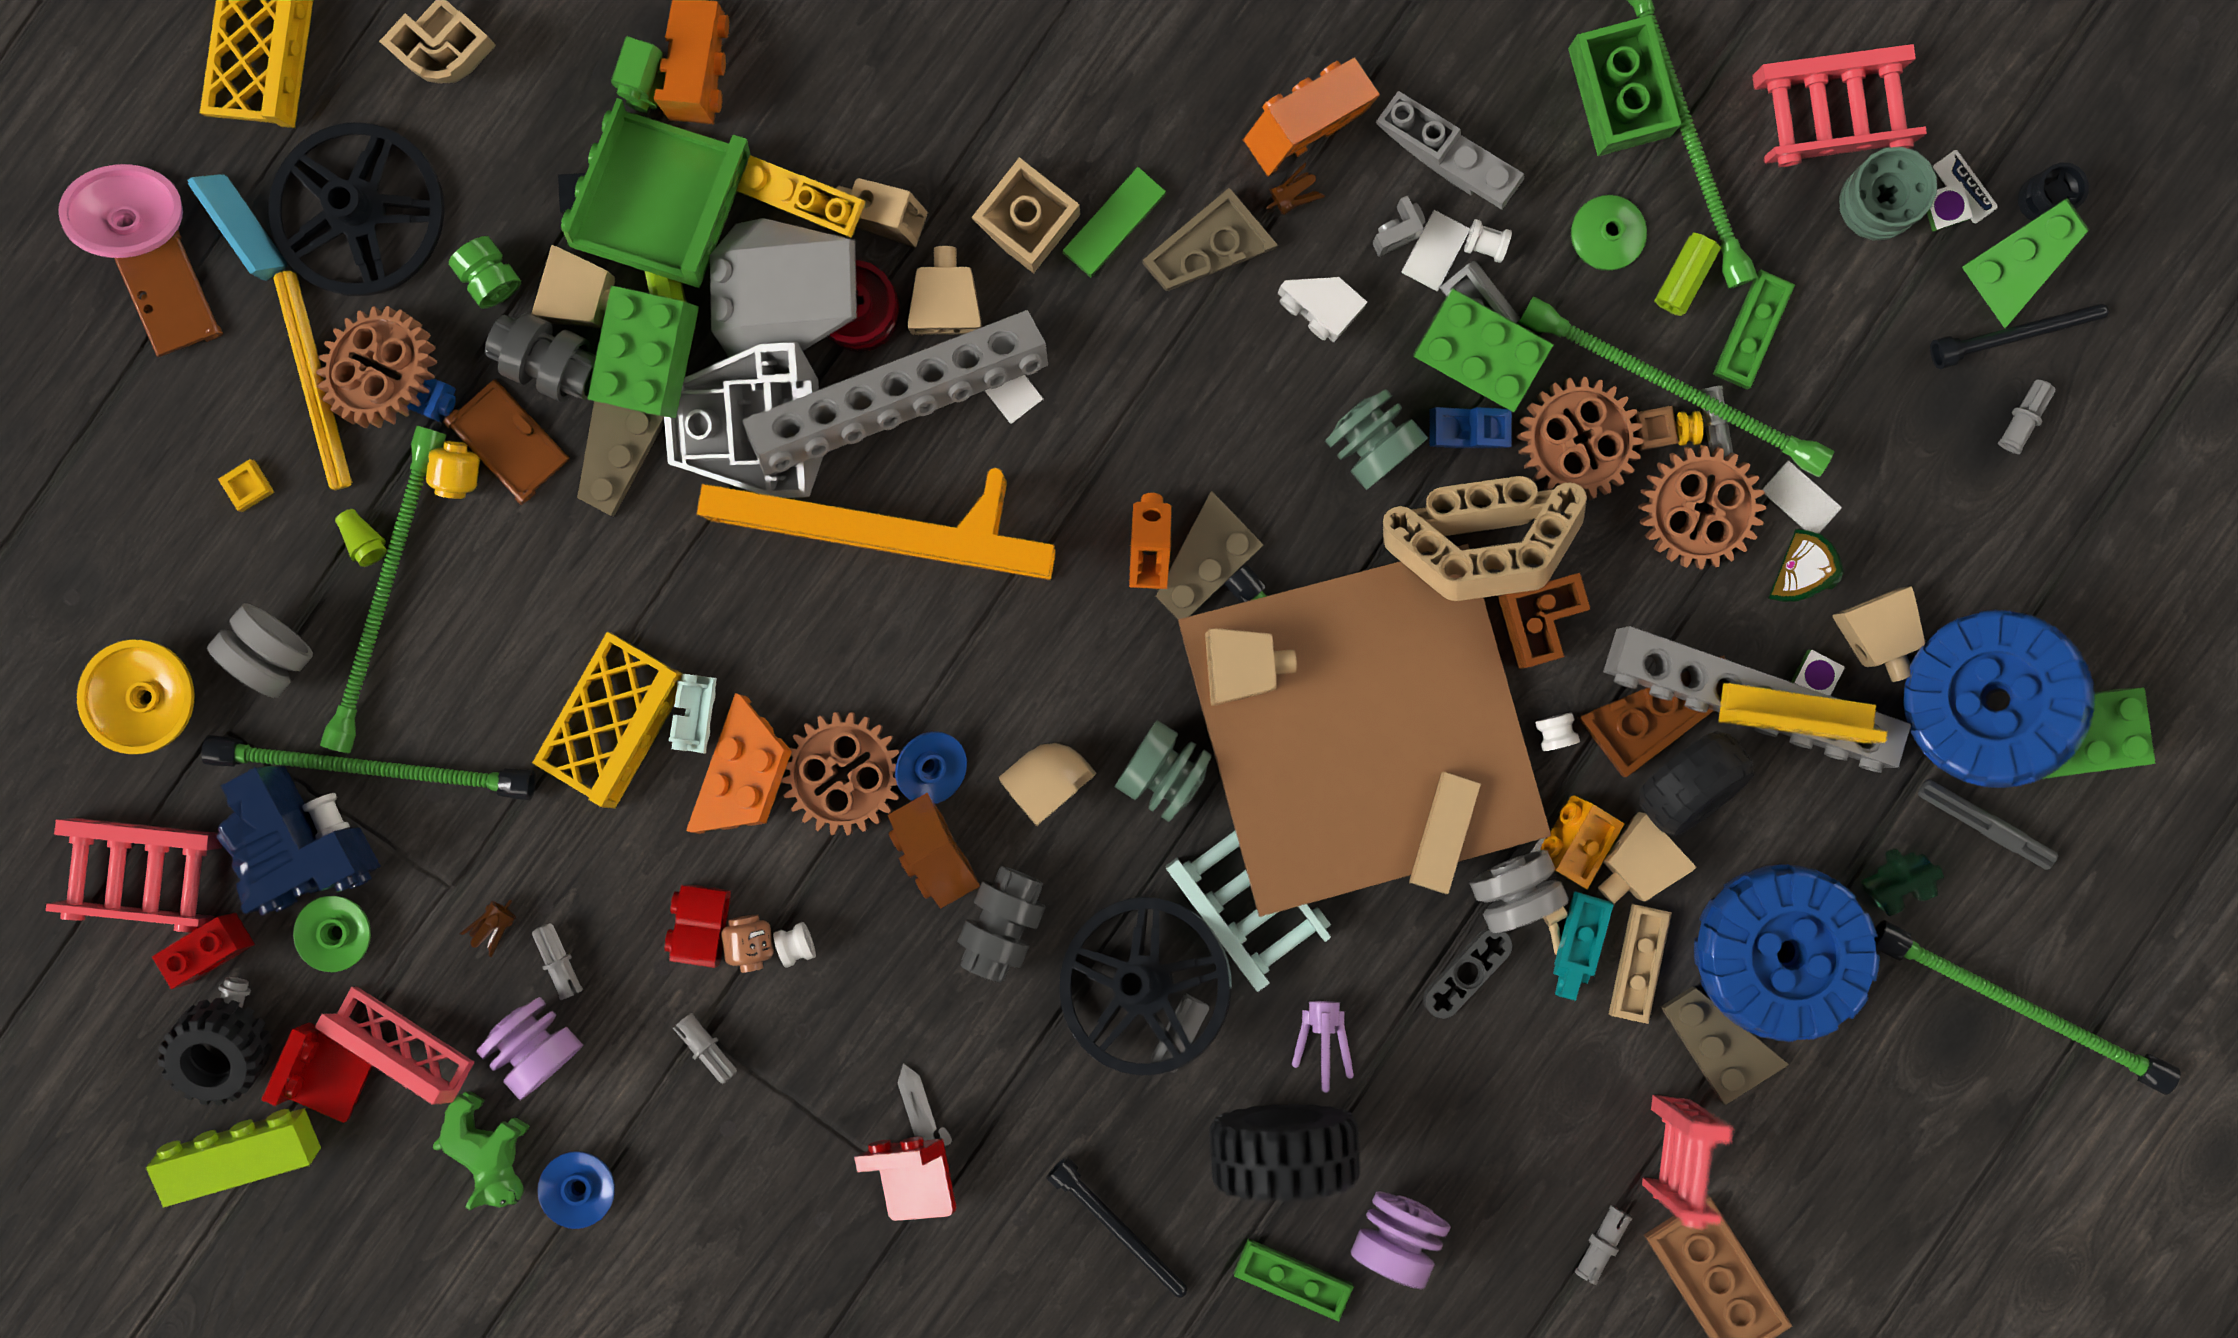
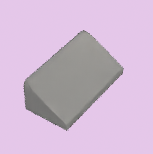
M1476 261L1467 264L1440 287L1446 296L1452 287L1515 323L1520 320V317Z
M1186 993L1175 1010V1014L1191 1044L1209 1011V1006ZM1169 1022L1166 1030L1182 1053L1186 1049L1171 1022ZM1159 1041L1151 1056V1063L1173 1057L1163 1042Z

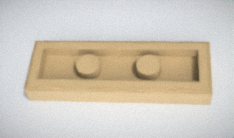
M1446 772L1441 773L1409 883L1443 894H1449L1480 789V783Z
M1637 904L1631 905L1609 1015L1649 1024L1672 912Z

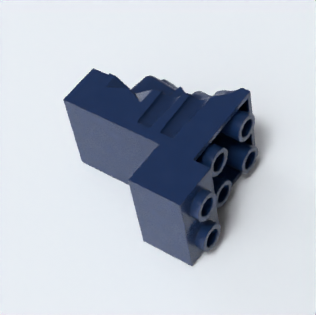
M285 766L255 767L221 785L228 799L226 801L234 813L220 823L218 827L219 833L216 837L233 858L232 867L241 880L236 883L244 914L259 911L263 916L274 910L276 912L282 911L298 902L296 897L308 892L313 894L318 891L335 888L338 893L348 888H357L372 880L370 873L381 867L360 827L332 831L316 840L317 829L309 812H304L302 805L305 803Z

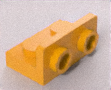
M1572 795L1567 804L1562 808L1560 816L1550 832L1551 836L1543 841L1541 850H1548L1555 866L1554 871L1577 885L1588 889L1623 828L1624 823L1596 805Z

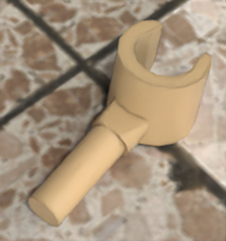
M1564 906L1543 917L1551 933L1555 955H1557L1561 940L1560 928L1557 922L1568 917Z

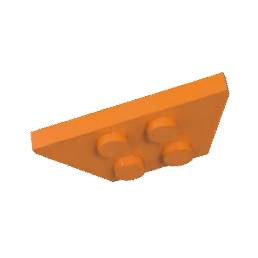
M737 693L734 695L686 829L688 832L700 834L709 830H726L738 828L742 825L752 826L767 823L792 751L781 738L775 736L773 727L768 721L756 713L750 705L751 700L747 696Z

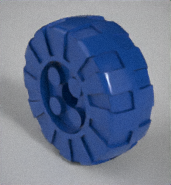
M2008 610L1980 611L1977 614L1958 618L1937 630V633L1925 643V647L1921 646L1910 665L1911 676L1906 679L1904 686L1905 716L1907 723L1911 724L1910 732L1922 752L1937 767L1949 775L1983 787L2007 788L2021 786L2038 781L2055 772L2076 753L2083 743L2094 713L2095 697L2091 674L2087 663L2073 642L2057 628L2037 617ZM2000 691L2007 693L2010 696V703L2006 709L1995 711L1988 707V698L1991 694Z
M1768 865L1744 872L1724 884V889L1714 900H1709L1699 918L1701 926L1698 938L1694 939V960L1698 966L1702 979L1700 982L1713 1004L1737 1026L1757 1036L1778 1041L1812 1040L1837 1031L1840 1023L1847 1018L1853 1019L1868 1000L1867 993L1871 983L1877 980L1880 956L1876 954L1874 940L1878 936L1869 913L1863 911L1856 900L1857 897L1839 881L1815 869L1803 866ZM1785 942L1788 949L1787 954L1784 958L1778 960L1777 953L1781 949V944Z

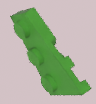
M2066 198L1963 265L1962 268L2005 329L2089 229L2068 198Z

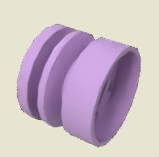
M541 997L536 998L529 1004L518 1007L507 1015L490 1031L485 1042L477 1050L480 1057L485 1059L499 1049L501 1054L489 1066L493 1071L508 1062L514 1066L505 1078L504 1083L520 1101L550 1078L583 1046L568 1027H564L552 1035L546 1031L556 1017L553 1011L538 1021L534 1018L546 1006Z
M1378 1191L1375 1193L1372 1202L1382 1211L1369 1209L1366 1216L1379 1227V1231L1366 1228L1360 1229L1350 1253L1357 1261L1389 1279L1410 1287L1423 1289L1426 1287L1435 1264L1421 1250L1424 1248L1440 1251L1443 1244L1434 1235L1447 1236L1451 1226L1441 1217L1434 1214L1431 1209L1417 1201L1404 1196H1395Z

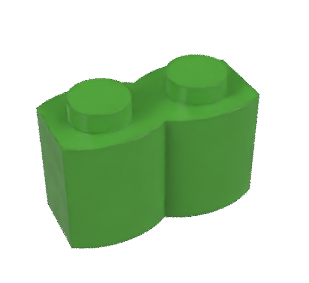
M628 36L625 37L611 84L617 88L616 93L626 99V106L645 113L648 111V108L656 110L658 104L654 100L655 89L663 90L666 72H660L659 69L663 53L653 44Z

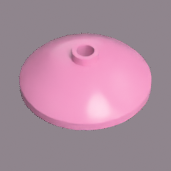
M129 164L104 166L83 174L68 186L59 203V219L67 237L75 245L89 253L110 258L133 257L157 249L175 234L181 224L183 215L180 195L171 181L152 169Z

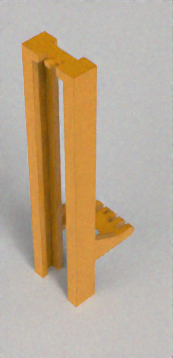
M998 468L989 470L984 494L957 528L702 484L697 515L712 522L1051 580L1056 549L1051 544L998 535L1007 486L1004 475Z

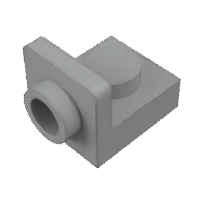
M1408 196L1401 198L1397 205V210L1403 222L1400 223L1398 219H1394L1378 228L1379 233L1376 234L1372 244L1379 257L1418 239L1424 230L1425 218L1417 203H1411Z

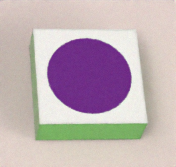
M1962 182L1937 190L1933 205L1927 212L1933 232L1973 218Z
M1812 649L1807 650L1791 682L1830 696L1845 667Z

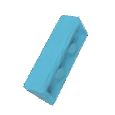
M218 174L192 177L187 180L194 194L250 274L267 281L287 267V262L227 176Z

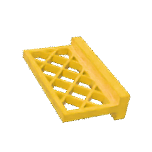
M216 0L200 114L206 117L271 122L281 127L295 128L313 0H271L270 2L268 0H260L264 7L250 19L242 9L250 0ZM237 12L244 24L230 36L226 31V23ZM271 15L274 19L273 32L264 39L256 27ZM251 32L259 44L244 56L236 44ZM229 50H232L239 61L228 71L224 72L220 67L221 58ZM263 53H266L269 57L268 68L261 75H258L251 64ZM246 69L253 81L239 93L231 81ZM226 86L234 98L222 108L214 107L216 94ZM260 89L264 94L261 111H252L245 101Z
M606 632L532 763L588 796V800L598 806L615 809L675 705L677 681H681L683 673L670 668L618 636ZM614 644L623 649L626 665L609 670L606 656ZM632 655L640 659V661L633 662ZM650 665L659 670L651 685L639 687L635 668ZM628 671L632 690L615 695L610 676ZM603 678L607 698L590 703L587 691L592 681ZM646 693L642 700L641 694ZM634 696L637 708L632 718L621 721L616 701ZM609 704L613 724L596 728L592 708ZM584 711L589 731L571 735L569 721L572 715ZM615 729L618 744L614 751L602 754L598 734ZM590 737L594 757L577 761L573 741ZM565 744L570 764L556 767L549 763L547 759L554 747ZM596 762L599 777L591 788L582 783L579 767ZM571 770L573 777L564 771Z

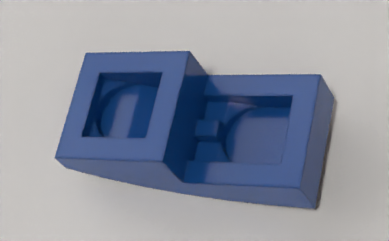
M1482 407L1473 409L1432 408L1430 409L1429 447L1509 448L1511 447L1512 411Z

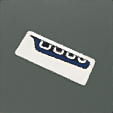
M1954 150L1933 165V169L1946 187L1959 182L1963 183L1973 214L1971 221L1974 224L1997 209L1998 206L1957 150Z

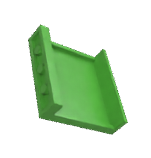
M617 98L612 111L607 110L604 115L602 136L599 143H594L590 149L588 157L589 168L586 175L580 176L575 187L576 199L572 209H567L563 215L561 230L564 232L568 245L571 248L700 288L710 263V254L717 245L750 156L748 141L745 138L732 135L728 144L627 112L623 100Z

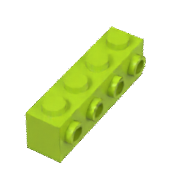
M305 1108L292 1112L289 1109H282L272 1113L265 1120L253 1122L251 1119L244 1120L232 1126L230 1130L217 1133L216 1130H210L198 1135L192 1141L182 1144L180 1141L169 1142L157 1149V1154L146 1166V1169L164 1208L309 1166L320 1151L321 1146Z

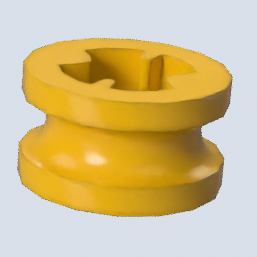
M1685 411L1678 412L1676 417L1678 444L1685 446L1688 441H1692L1694 445H1700L1703 438L1701 412L1693 411L1691 415H1687Z

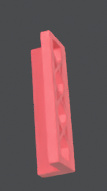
M351 987L337 1014H321L315 1025L316 1029L433 1105L453 1103L475 1063L359 987ZM358 1000L366 1005L369 1021L360 1024L349 1017ZM390 1020L395 1023L398 1040L388 1043L382 1037L380 1023ZM418 1039L425 1043L428 1059L419 1062L412 1058L409 1042ZM449 1058L459 1065L451 1082L441 1077L438 1061Z

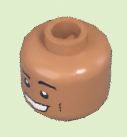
M758 914L729 919V926H726L721 932L726 963L732 966H740L742 973L763 969V961L770 959L774 954L770 924L767 921L759 920Z

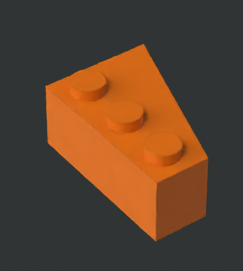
M672 0L665 35L666 41H669L667 59L661 58L659 68L660 72H666L663 90L655 89L654 95L655 102L669 120L714 124L715 113L721 112L722 92L717 88L719 75L723 76L725 73L726 57L725 53L721 52L722 38H728L729 17L725 15L718 1Z
M1355 57L1342 65L1339 61L1333 62L1320 73L1321 77L1314 81L1310 77L1305 78L1292 88V93L1288 96L1283 97L1281 94H1278L1262 106L1263 114L1243 140L1268 177L1278 171L1279 165L1286 157L1293 153L1297 157L1308 150L1307 145L1324 135L1326 137L1330 136L1366 112L1379 97V92Z

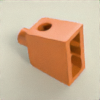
M1146 493L1141 497V502L1133 504L1129 587L1167 589L1171 538V505L1163 503V497L1157 493ZM1157 551L1154 555H1146L1143 552Z

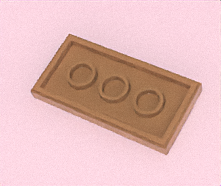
M1706 1195L1705 1203L1722 1216L1711 1197ZM1674 1215L1644 1234V1237L1709 1338H1775L1793 1327L1723 1216L1721 1217V1224L1707 1223V1228H1694L1683 1225L1682 1219Z

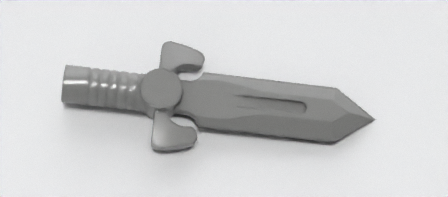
M903 1063L898 1086L914 1136H922L923 1140L935 1139L934 1131L937 1127L920 1075ZM941 1127L938 1132L940 1139L943 1138L944 1146L951 1144L952 1138L945 1127Z

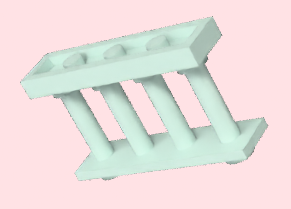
M1233 831L1192 863L1188 860L1182 864L1176 858L1165 867L1206 924L1216 934L1221 944L1255 990L1259 992L1269 984L1264 974L1270 971L1268 967L1316 931L1326 942L1331 936L1325 929L1331 924L1318 907L1311 911L1307 904L1298 906L1307 919L1261 954L1255 952L1250 956L1242 945L1247 940L1245 936L1276 913L1259 917L1256 909L1237 924L1233 921L1229 925L1226 924L1219 914L1224 910L1223 905L1250 886L1247 871H1243L1214 894L1210 891L1205 895L1197 885V882L1202 879L1200 876L1202 873L1239 847L1236 831Z

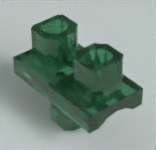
M1893 848L1885 853L1887 863L1877 867L1879 873L1861 881L1864 891L1875 899L1879 908L1888 916H1892L1904 910L1905 904L1902 896L1912 892L1913 896L1919 901H1926L1938 896L1937 880L1944 878L1941 867L1933 865L1924 854L1916 856L1914 852L1902 856L1897 849Z

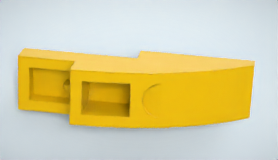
M751 155L736 190L851 238L866 202Z

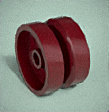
M855 260L856 303L860 302L864 305L857 306L856 319L828 335V338L843 349L863 352L875 350L891 338L898 327L901 310L898 295L885 273L871 263Z

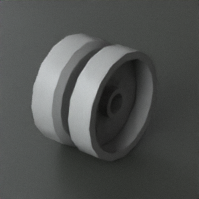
M243 603L230 619V624L234 631L220 630L207 647L211 656L230 674L252 689L271 698H278L290 684L291 678L287 670L301 671L313 657L310 647L289 627L262 609Z
M1540 850L1512 858L1470 880L1469 884L1477 901H1495L1483 913L1491 933L1504 932L1529 924L1557 911L1568 903L1569 899L1562 882L1544 881L1555 870L1548 850Z

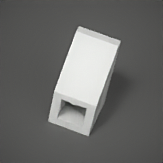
M1339 277L1285 280L1277 293L1282 297L1280 303L1284 308L1295 316L1298 313L1302 314L1310 321L1308 327L1316 336L1322 340H1326L1328 337L1332 342L1338 339L1367 304L1364 298Z

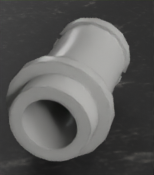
M226 977L224 983L220 984L218 988L222 992L220 998H223L224 1002L228 1004L231 1000L240 1002L239 1007L243 1008L245 996L251 993V989L248 988L249 982L242 978Z

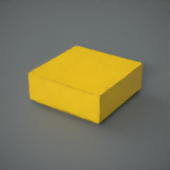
M252 459L247 460L218 479L235 508L240 512H244L274 493L258 464Z

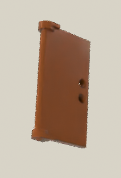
M178 230L165 244L151 252L133 257L114 258L157 357L167 355L202 340L208 342L223 335L221 327L215 321L181 242L182 237Z
M496 379L491 381L459 411L455 409L443 421L508 488L520 505L531 499L536 494L534 491L570 459Z

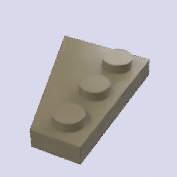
M1228 188L1145 257L1142 263L1167 292L1277 249L1278 245L1234 192Z
M594 401L577 498L614 517L664 425V417Z
M1212 491L1168 572L1167 589H1159L1156 598L1177 620L1191 616L1263 546L1259 539Z
M1693 986L1660 1006L1720 1102L1724 1105H1727L1789 1065L1753 1034L1729 1020L1708 997Z

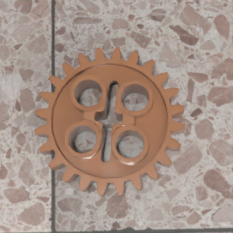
M374 306L371 308L369 316L359 310L357 312V322L355 323L345 318L347 329L343 332L336 328L333 330L337 340L335 342L325 341L324 344L330 349L329 354L320 355L319 359L326 363V367L316 372V374L326 379L318 385V388L326 392L322 399L332 406L330 410L353 425L357 423L364 428H367L370 423L377 428H381L384 419L391 424H396L397 412L408 417L407 405L412 403L420 406V401L416 395L419 392L429 393V389L423 385L424 380L435 378V375L427 371V367L437 364V360L428 355L436 349L433 344L427 341L431 335L421 328L422 324L400 309L396 312L389 306H386L382 312ZM358 354L402 377L400 380H395L372 367H367L361 362L352 359V356Z
M1587 377L1581 378L1578 387H1575L1573 380L1568 378L1564 381V390L1557 383L1550 386L1552 397L1543 391L1537 395L1541 406L1534 403L1528 405L1527 409L1533 415V418L1524 417L1520 423L1529 428V430L1520 433L1517 437L1520 440L1528 441V446L1519 450V454L1530 455L1531 460L1524 465V468L1536 467L1538 471L1532 479L1534 482L1543 477L1547 480L1544 491L1551 490L1555 485L1558 486L1562 483L1571 482L1581 486L1589 500L1597 497V487L1606 495L1611 492L1609 481L1616 486L1624 484L1620 472L1627 475L1634 472L1632 466L1627 462L1636 461L1641 457L1632 448L1641 445L1644 441L1633 437V432L1642 428V424L1631 423L1630 418L1637 413V410L1625 411L1623 407L1629 399L1627 396L1618 401L1614 399L1617 387L1614 386L1608 391L1603 392V380L1599 379L1590 388ZM1582 405H1590L1594 408L1597 414L1594 423H1588L1581 417ZM1564 409L1570 411L1571 421L1564 415ZM1552 421L1560 424L1563 429L1561 440H1554L1548 435L1546 430L1548 422ZM1585 434L1587 440L1583 444L1576 445L1573 438L1577 435ZM1600 438L1608 439L1613 444L1614 450L1611 457H1606L1599 452L1598 441ZM1566 455H1573L1579 460L1580 470L1577 474H1571L1565 469L1564 459ZM1589 457L1597 464L1596 469L1591 468Z
M1700 445L1698 455L1696 456L1692 448L1685 447L1684 459L1671 453V466L1668 467L1659 462L1657 466L1662 474L1659 477L1647 476L1654 486L1652 489H1641V493L1649 497V502L1638 505V508L1649 512V516L1641 519L1640 524L1653 527L1645 537L1649 540L1659 538L1654 549L1660 553L1669 548L1666 556L1668 560L1673 562L1681 554L1680 564L1684 567H1688L1693 558L1696 567L1699 569L1704 568L1706 559H1709L1713 566L1719 567L1721 555L1732 562L1734 561L1732 549L1736 547L1743 552L1747 551L1742 541L1745 537L1757 539L1755 533L1750 529L1752 525L1759 526L1764 523L1755 517V512L1765 510L1766 506L1756 503L1755 499L1765 494V491L1752 488V485L1760 479L1758 475L1751 474L1745 476L1751 466L1749 463L1742 462L1735 466L1738 459L1737 454L1731 452L1723 460V448L1716 447L1710 456L1708 446ZM1694 474L1697 478V487L1693 492L1684 494L1681 489V482L1687 475ZM1713 474L1714 480L1707 490L1708 476ZM1731 484L1734 489L1732 499L1726 503H1720L1718 491L1723 485ZM1705 502L1709 505L1708 511L1699 512L1695 510L1696 503ZM1683 511L1686 515L1685 525L1681 529L1672 530L1670 527L1671 516L1675 512ZM1714 521H1720L1723 526L1721 535L1716 539L1710 540L1706 534L1709 524ZM1696 524H1697V528H1696L1697 535H1696V538L1693 539V540H1691V539H1690V534L1693 532V530H1694V528L1696 527Z
M839 712L833 713L831 724L827 722L824 716H819V728L816 729L811 724L806 723L804 725L807 733L806 737L798 734L793 735L794 740L799 746L797 749L790 748L792 751L790 756L793 759L792 762H788L786 767L787 770H790V776L782 778L781 783L791 784L792 789L786 792L784 797H796L798 801L791 810L793 812L801 809L806 811L802 819L803 823L816 818L815 830L820 831L826 823L830 824L831 835L837 834L840 825H843L846 835H851L855 823L862 832L868 830L866 819L869 818L874 823L879 824L881 822L878 814L879 810L886 813L892 812V808L886 801L888 799H900V795L892 789L893 786H898L895 777L896 763L893 762V758L898 756L901 750L889 751L887 746L894 739L893 736L881 739L879 735L883 729L882 725H877L872 730L868 729L869 717H864L859 724H856L855 713H849L846 721L842 722ZM845 736L851 737L856 743V751L850 758L840 755L837 748L839 740ZM865 752L870 753V758L847 774L850 780L848 783L845 780L837 781L821 795H816L815 790L837 775V765L840 767L849 766ZM813 759H818L824 763L825 774L820 780L812 779L807 773V766ZM865 767L874 768L879 775V781L874 788H867L860 781V773ZM836 789L842 790L848 797L847 807L842 811L835 810L829 801L831 793Z

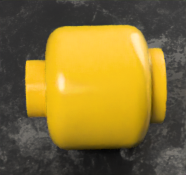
M444 441L443 447L435 448L429 453L426 482L431 488L435 489V495L462 499L466 497V493L476 489L480 460L475 453L467 451V444L456 441Z

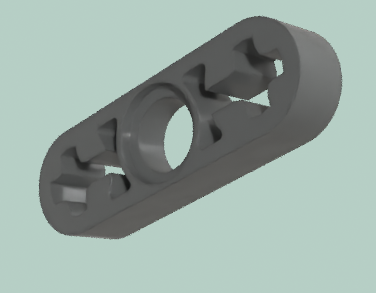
M1489 928L1483 929L1426 989L1423 996L1426 1009L1437 1018L1444 1019L1453 1016L1509 957L1512 951V941L1508 934L1505 932L1491 933ZM1500 936L1502 940L1499 942V946L1502 950L1498 954L1491 951L1485 956L1484 959L1490 962L1485 968L1483 963L1471 954L1476 949L1477 953L1482 955L1488 948L1485 940L1488 937L1497 939ZM1465 962L1474 963L1478 969L1477 978L1471 983H1462L1457 976L1459 966ZM1450 977L1452 982L1464 990V992L1459 996L1453 990L1447 997L1450 1003L1449 1007L1445 1009L1439 1006L1434 1009L1433 1006L1436 1000L1433 998V995L1436 992L1443 995L1451 988L1450 985L1445 983Z

